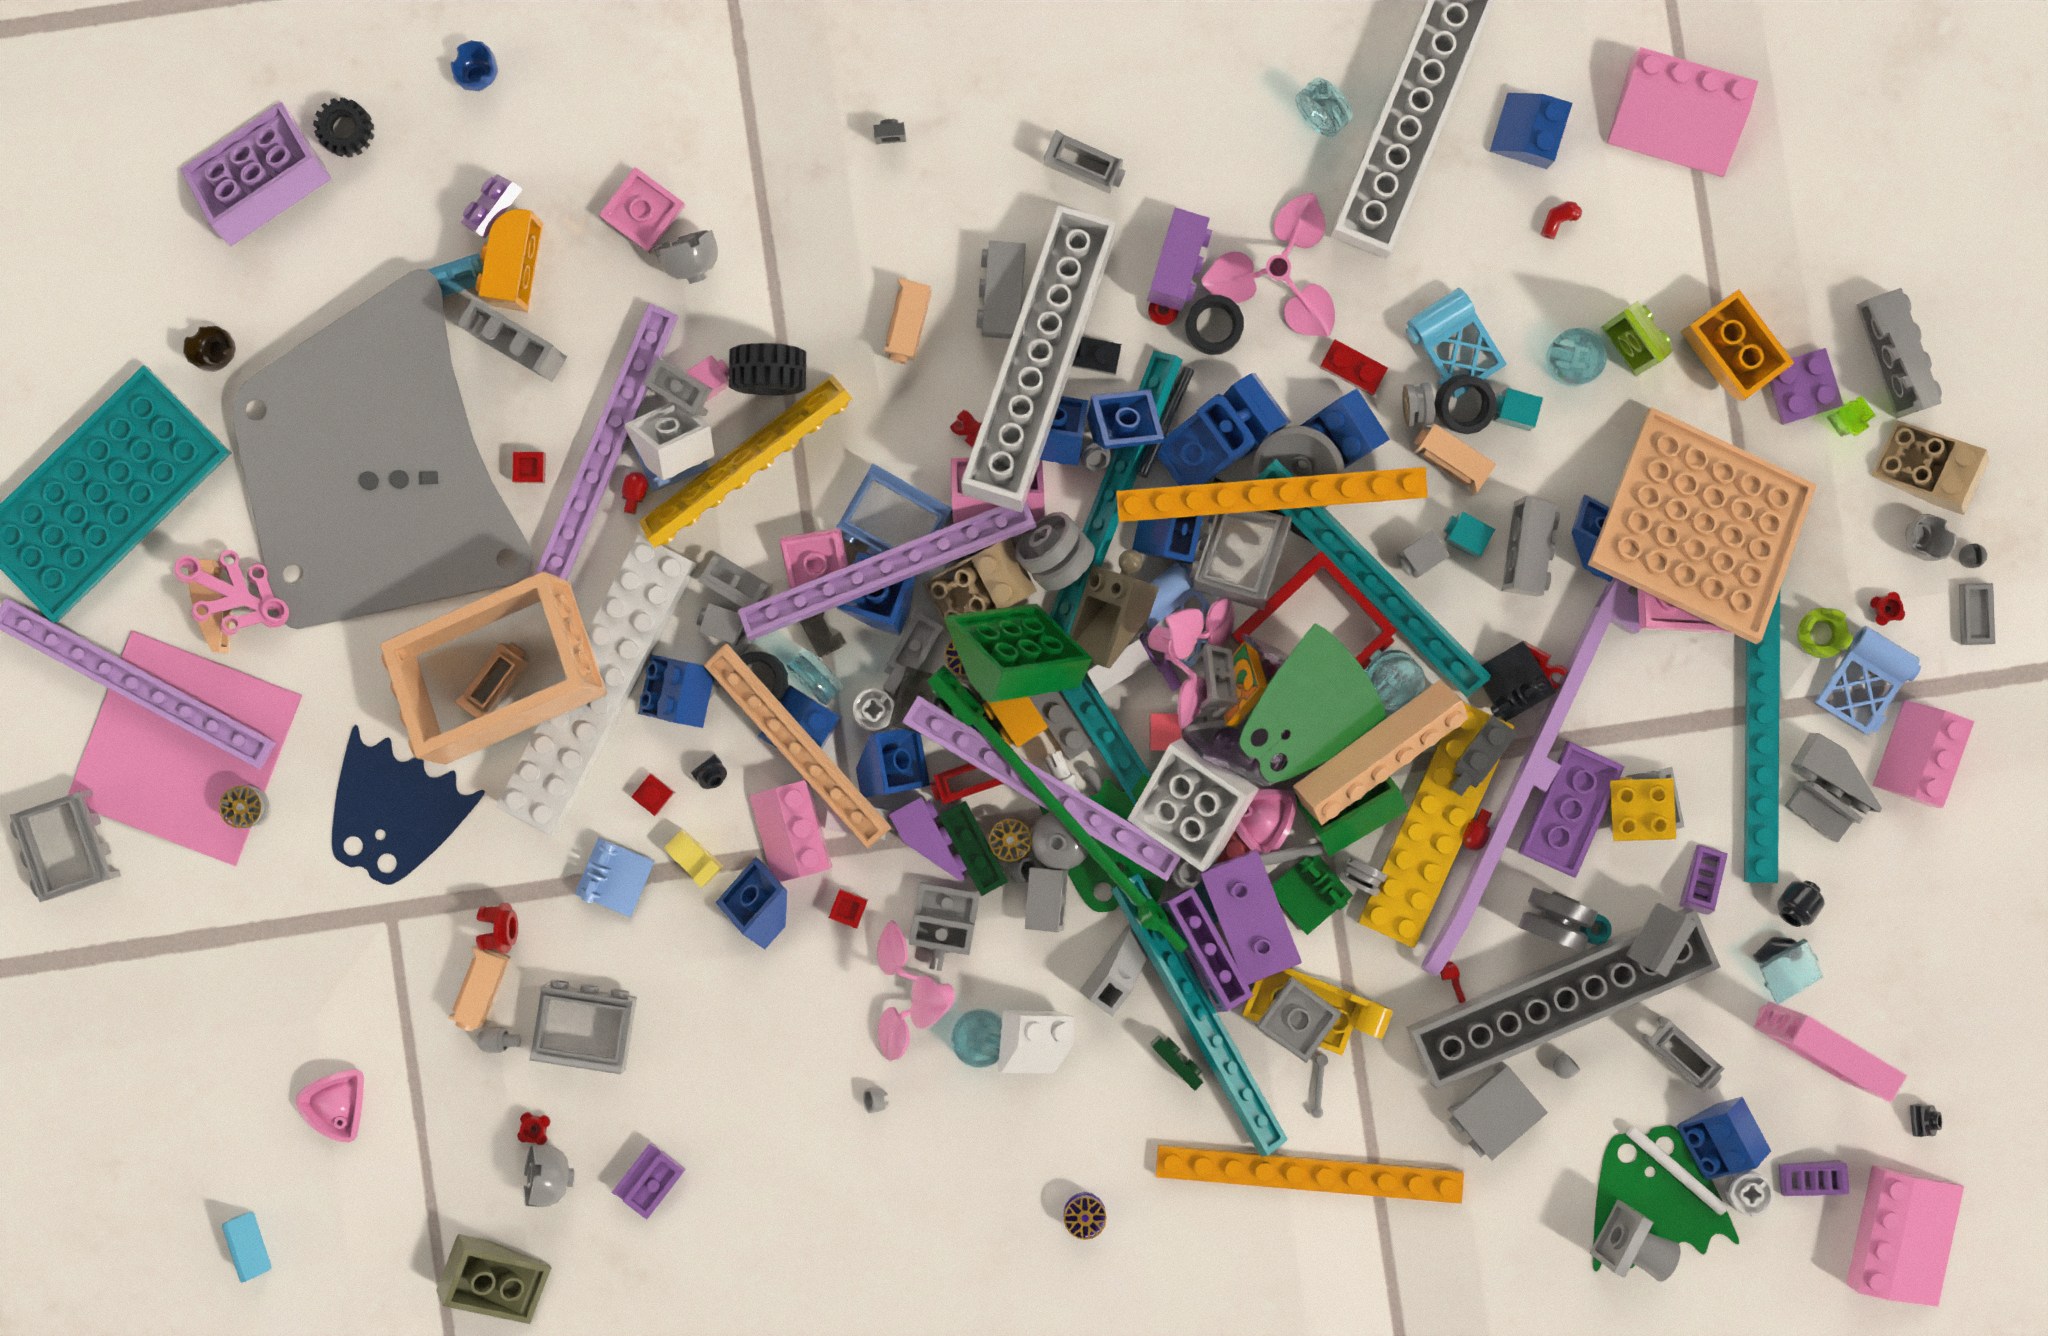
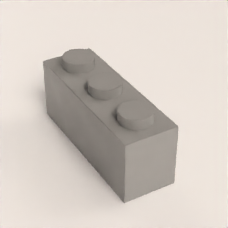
M989 240L988 249H982L981 267L987 268L986 280L980 279L979 298H984V309H978L976 328H982V337L1012 338L1021 312L1026 243Z

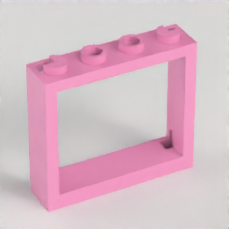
M1770 1001L1758 1010L1760 1014L1756 1019L1755 1029L1848 1085L1891 1103L1907 1077L1906 1074L1808 1015Z

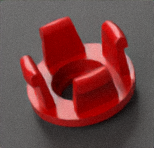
M500 903L499 906L494 907L481 906L476 919L482 922L493 923L494 926L493 933L476 936L478 948L484 951L485 949L497 950L500 954H507L515 944L518 936V918L515 911H513L509 903Z

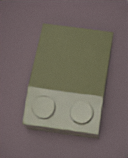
M457 1234L436 1292L442 1305L445 1307L530 1324L552 1267L549 1264L488 1240Z

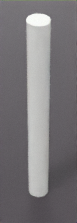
M1632 1126L1629 1128L1626 1135L1718 1215L1726 1212L1728 1206L1637 1127Z

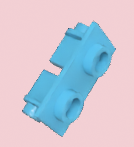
M477 253L428 269V271L438 279L442 297L475 287L478 274L483 272V265L480 255Z

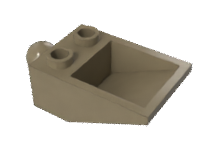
M1128 549L1121 553L1118 561L1122 569L1120 574L1092 565L1069 633L1093 658L1092 663L1109 669L1149 618L1159 587L1132 578L1133 573L1138 572L1143 565L1142 555L1134 549Z

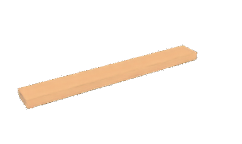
M728 644L722 646L703 665L867 849L892 828Z

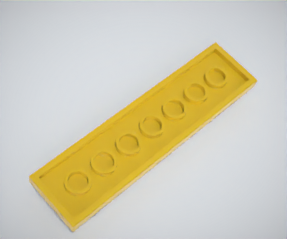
M833 375L828 377L713 464L708 470L704 471L639 520L648 541L654 548L660 544L666 545L675 538L677 531L684 526L689 527L696 523L701 517L700 514L709 507L714 508L724 501L726 494L734 488L740 489L749 482L751 475L758 470L763 471L770 467L775 457L783 451L789 452L799 443V439L804 435L819 430L823 425V421L832 414L837 415L844 411L848 406V402L852 400L851 396Z
M1464 702L1468 719L1460 727L1453 729L1439 740L1380 870L1388 876L1385 882L1380 883L1378 887L1380 892L1377 897L1369 894L1357 921L1361 925L1412 948H1415L1463 842L1465 829L1474 818L1499 762L1498 760L1482 783L1476 788L1470 785L1462 796H1458L1449 789L1458 776L1453 772L1456 767L1455 763L1491 716ZM1501 720L1503 723H1505V724H1506L1507 726H1509L1511 729H1514V727H1515L1514 725H1512V724H1510V723H1507V722Z

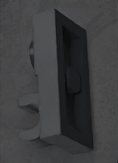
M1082 337L1072 367L1116 375L1122 344Z

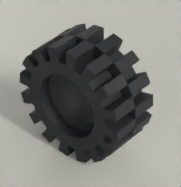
M340 97V101H337L335 98L330 99V105L323 103L321 105L324 109L322 113L317 110L315 114L318 117V121H313V126L317 128L314 133L319 138L318 141L330 152L340 157H343V155H346L348 158L353 157V153L360 155L363 153L361 150L363 146L368 149L370 144L367 141L368 139L373 140L374 134L371 133V130L375 129L374 124L370 121L372 118L366 110L351 99L348 101L343 97ZM341 117H350L355 123L353 134L344 139L336 137L333 131L336 120Z

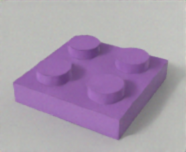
M498 174L494 178L490 177L481 188L482 194L476 203L474 201L471 202L464 210V219L461 223L471 231L486 238L490 233L493 223L499 216L505 213L522 189Z
M1826 348L1791 358L1794 364L1769 382L1782 425L1844 406Z

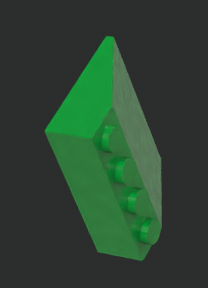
M1038 604L949 615L944 620L970 684L989 703L1079 688L1093 659Z

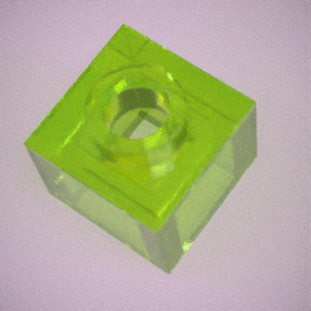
M1859 396L1844 404V406L1827 416L1840 437L1850 433L1853 436L1860 434L1869 427L1867 422L1876 415L1864 398Z

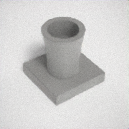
M1617 1199L1589 1254L1611 1271L1624 1278L1633 1263L1661 1282L1668 1279L1675 1271L1680 1259V1246L1676 1241L1649 1233L1654 1222L1628 1204Z

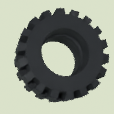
M750 343L735 346L729 350V388L745 394L770 396L793 395L805 391L807 353L801 348L785 344Z

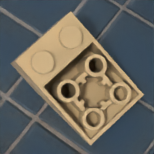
M1897 420L1872 476L1935 506L1965 515L1990 460L1987 449Z
M1010 538L998 542L922 582L946 629L947 626L944 621L946 616L1007 608L1037 592L1027 570L1017 561L1015 556L1016 549ZM952 570V573H955L954 579L949 580L946 573Z

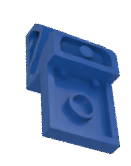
M1250 373L1232 384L1224 395L1217 394L1198 408L1194 415L1165 437L1157 456L1179 486L1206 484L1237 459H1244L1257 449L1270 434L1284 428L1291 421L1257 374Z

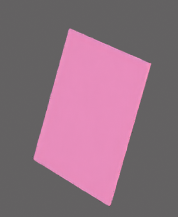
M131 631L121 657L122 660L275 741L276 745L262 769H258L109 689L68 795L79 791L92 790L93 795L85 798L90 811L236 866L251 827L234 828L229 826L220 815L219 802L222 795L228 789L235 786L253 785L265 793L302 695Z

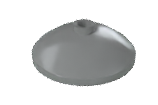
M1288 426L1273 432L1261 443L1253 460L1254 479L1275 459L1294 477L1344 473L1343 460L1335 444L1323 433L1304 426ZM1298 461H1305L1307 468H1301L1298 465Z

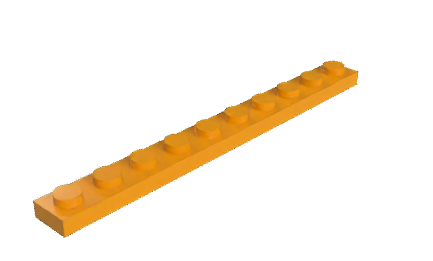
M1426 467L1116 491L1118 522L1428 498Z
M1158 1145L1155 1173L1157 1178L1462 1204L1464 1172L1459 1170L1273 1154L1260 1157L1259 1153Z

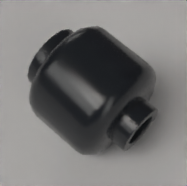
M1808 880L1804 882H1791L1777 901L1780 917L1795 927L1812 924L1825 905L1824 898L1820 893L1821 889L1815 883Z

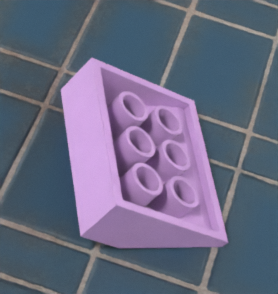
M279 102L181 168L210 226L230 246L244 239L247 235L332 179L322 160L282 102Z

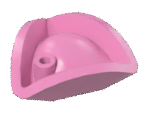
M1258 790L1235 829L1251 851L1257 849L1259 854L1277 851L1290 832L1297 808L1296 796L1293 792L1287 790Z
M356 1069L324 1077L306 1086L296 1096V1106L300 1115L314 1130L330 1139L348 1143L354 1141L357 1137L361 1117L364 1075Z

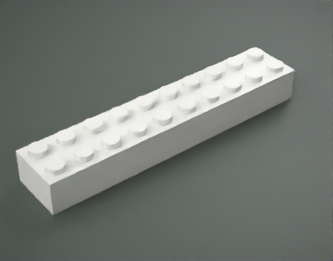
M1495 0L1426 1L1330 237L1384 259H1387L1392 253Z
M1057 206L961 482L962 495L1022 513L1116 238L1117 222L1064 206Z
M638 534L587 631L608 695L538 724L495 807L549 835L558 833L697 568V563L662 545L654 548L647 537ZM566 674L564 675L561 682L567 680Z

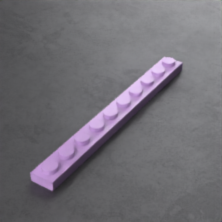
M648 304L535 575L545 571L568 581L629 434L625 429V423L636 419L649 389L643 384L657 358H662L679 316L653 304Z
M1027 501L1022 513L998 506L739 609L738 613L746 636L751 641L1034 529L1037 526Z
M5 598L1 605L0 630L248 764L262 769L276 745L275 741L56 623H52L50 620L17 602Z
M916 697L902 721L904 724L1051 811L980 732L958 721L955 717L922 697ZM1021 758L1089 835L1166 881L1169 879L1181 859L1179 855L1143 830Z

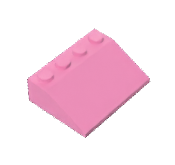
M1640 47L1631 57L1607 144L1724 177L1749 115L1759 81Z
M1872 1165L1846 1285L1864 1295L1892 1301L1938 1306L1964 1186Z

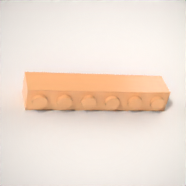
M1441 680L1437 681L1295 784L1293 787L1300 803L1321 825L1336 817L1343 809L1354 801L1361 799L1365 793L1387 780L1391 774L1402 766L1409 764L1416 756L1435 745L1446 734L1460 727L1468 719L1462 699Z

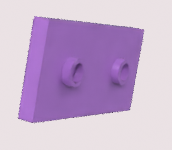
M1566 741L1557 762L1561 767L1547 791L1544 792L1518 853L1576 878L1611 799L1610 780H1619L1625 766Z
M1257 849L1209 867L1203 872L1199 871L1235 963L1247 985L1302 963Z

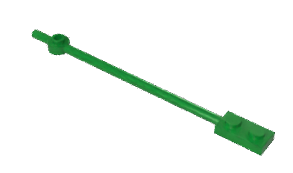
M943 665L927 680L931 685L932 692L939 699H944L951 707L952 714L958 721L964 722L968 727L973 724L1114 880L1138 907L1139 914L1137 918L1140 924L1147 930L1159 931L1178 953L1183 952L1188 947V944L1168 923L1167 915L1162 907L1153 899L1145 898L982 716L985 710L946 666Z

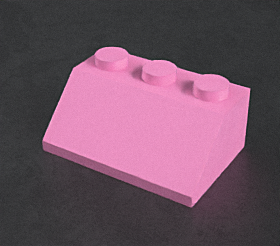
M951 458L953 524L998 507V505L962 495L961 482L970 458ZM1042 460L1039 461L1026 499L1035 522L1045 516Z
M1903 700L1872 786L1928 807L1943 808L1974 721L1942 709Z
M806 780L749 795L769 870L779 882L832 868L812 790Z

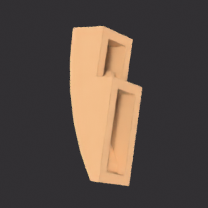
M197 559L202 571L222 580V568L219 566L218 561ZM188 569L189 576L192 574L190 569ZM194 581L189 583L192 605L198 601L210 602L225 597ZM196 608V612L199 615L207 614L204 608ZM232 609L212 614L206 621L198 622L201 632L212 652L229 653L230 636L222 633L220 624L225 616L231 615ZM231 621L225 622V626L228 629L231 627Z

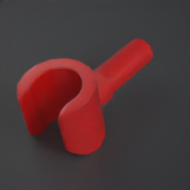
M1447 962L1440 972L1441 979H1451L1458 1002L1463 1003L1466 999L1459 981V969L1454 962Z

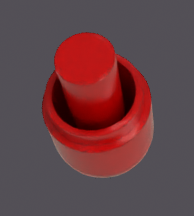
M631 472L624 478L621 491L622 499L626 500L624 513L636 515L638 502L643 503V499L646 497L648 481L640 472Z
M1481 809L1477 819H1472L1468 823L1462 842L1467 849L1476 851L1484 847L1490 835L1489 831L1491 828L1487 825L1493 813Z

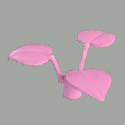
M1308 193L1296 197L1287 203L1277 214L1274 221V233L1278 239L1289 241L1281 255H1274L1267 261L1266 268L1253 273L1254 264L1247 255L1236 251L1229 252L1220 256L1202 277L1201 282L1212 295H1222L1232 299L1235 303H1241L1255 295L1257 286L1254 278L1268 274L1274 281H1285L1296 296L1289 299L1284 308V318L1288 326L1293 331L1302 335L1328 337L1332 332L1335 321L1334 304L1330 294L1326 289L1317 284H1309L1300 292L1289 277L1292 268L1287 258L1294 243L1300 248H1310L1319 243L1324 235L1325 219L1315 194Z
M1220 598L1212 604L1206 617L1205 625L1207 631L1201 633L1204 625L1203 614L1200 610L1194 608L1184 609L1165 617L1168 628L1157 625L1150 632L1148 639L1149 647L1166 653L1165 659L1172 661L1189 676V679L1183 682L1178 698V723L1181 729L1187 727L1201 713L1200 704L1207 699L1205 678H1197L1196 673L1179 659L1187 658L1192 653L1197 639L1208 638V644L1219 647L1225 644L1231 635L1235 615L1233 603L1227 598Z
M893 920L887 923L878 942L877 960L879 966L886 975H893L896 971L898 975L915 982L912 987L911 1009L902 1011L899 1014L895 1007H889L884 1011L879 1021V1044L889 1062L899 1059L907 1050L909 1028L904 1021L907 1016H911V1020L917 1028L930 1027L952 1007L955 999L952 985L936 984L927 975L916 976L902 969V966L906 964L908 959V950L904 936Z

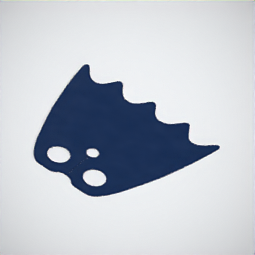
M354 725L344 756L336 793L332 827V850L334 857L348 867L354 868L359 866L366 869L372 879L382 884L391 885L410 874L442 845L481 800L485 790L477 791L471 795H462L457 791L455 771H450L438 778L429 777L424 769V760L417 759L415 756L406 762L398 761L393 755L390 738H385L377 745L368 747L360 738L358 726ZM377 830L385 831L386 836L383 840H378L375 837ZM352 836L358 837L363 843L361 853L356 856L348 855L344 850V842ZM383 854H391L397 861L396 868L391 873H384L378 868V859Z

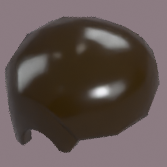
M218 326L199 327L198 332L194 336H187L184 340L183 353L187 361L203 371L215 372L223 369L234 358L236 351L235 341L231 334Z

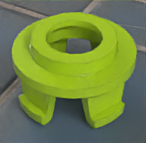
M1818 608L1805 614L1799 622L1797 629L1798 641L1803 650L1813 657L1830 658L1840 653L1843 649H1848L1854 635L1849 633L1848 625L1845 621L1846 614L1834 608ZM1818 622L1826 623L1832 633L1830 640L1822 645L1816 644L1810 635L1813 625Z

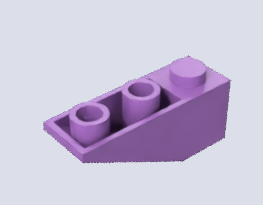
M922 796L889 814L905 844L959 881L965 879L963 872L967 868L959 854L953 855L949 847L953 842L946 828L942 827L940 829L934 818L939 815L931 800L925 802Z

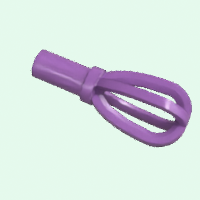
M1151 629L1143 632L1139 639L1151 662L1158 667V671L1162 673L1171 691L1180 688L1182 684L1172 668L1171 661L1165 659L1166 653L1161 652L1163 658L1161 663L1147 647L1145 638L1150 635Z

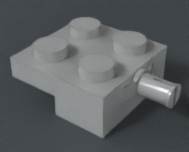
M920 882L909 945L925 947L933 951L929 969L935 970L936 959L938 958L937 970L942 971L945 953L970 954L980 898L979 892Z

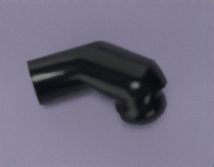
M1773 937L1753 957L1759 964L1765 966L1775 956L1789 957L1790 960L1797 959L1801 955V948L1799 943L1792 938Z

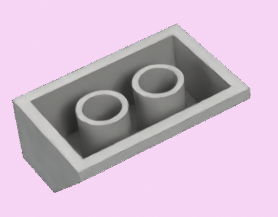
M1525 496L1514 501L1501 591L1537 597L1544 595V590L1548 591L1551 583V573L1547 572L1548 562L1553 560L1555 554V542H1551L1553 530H1557L1560 520V513L1556 512L1557 504L1532 496Z

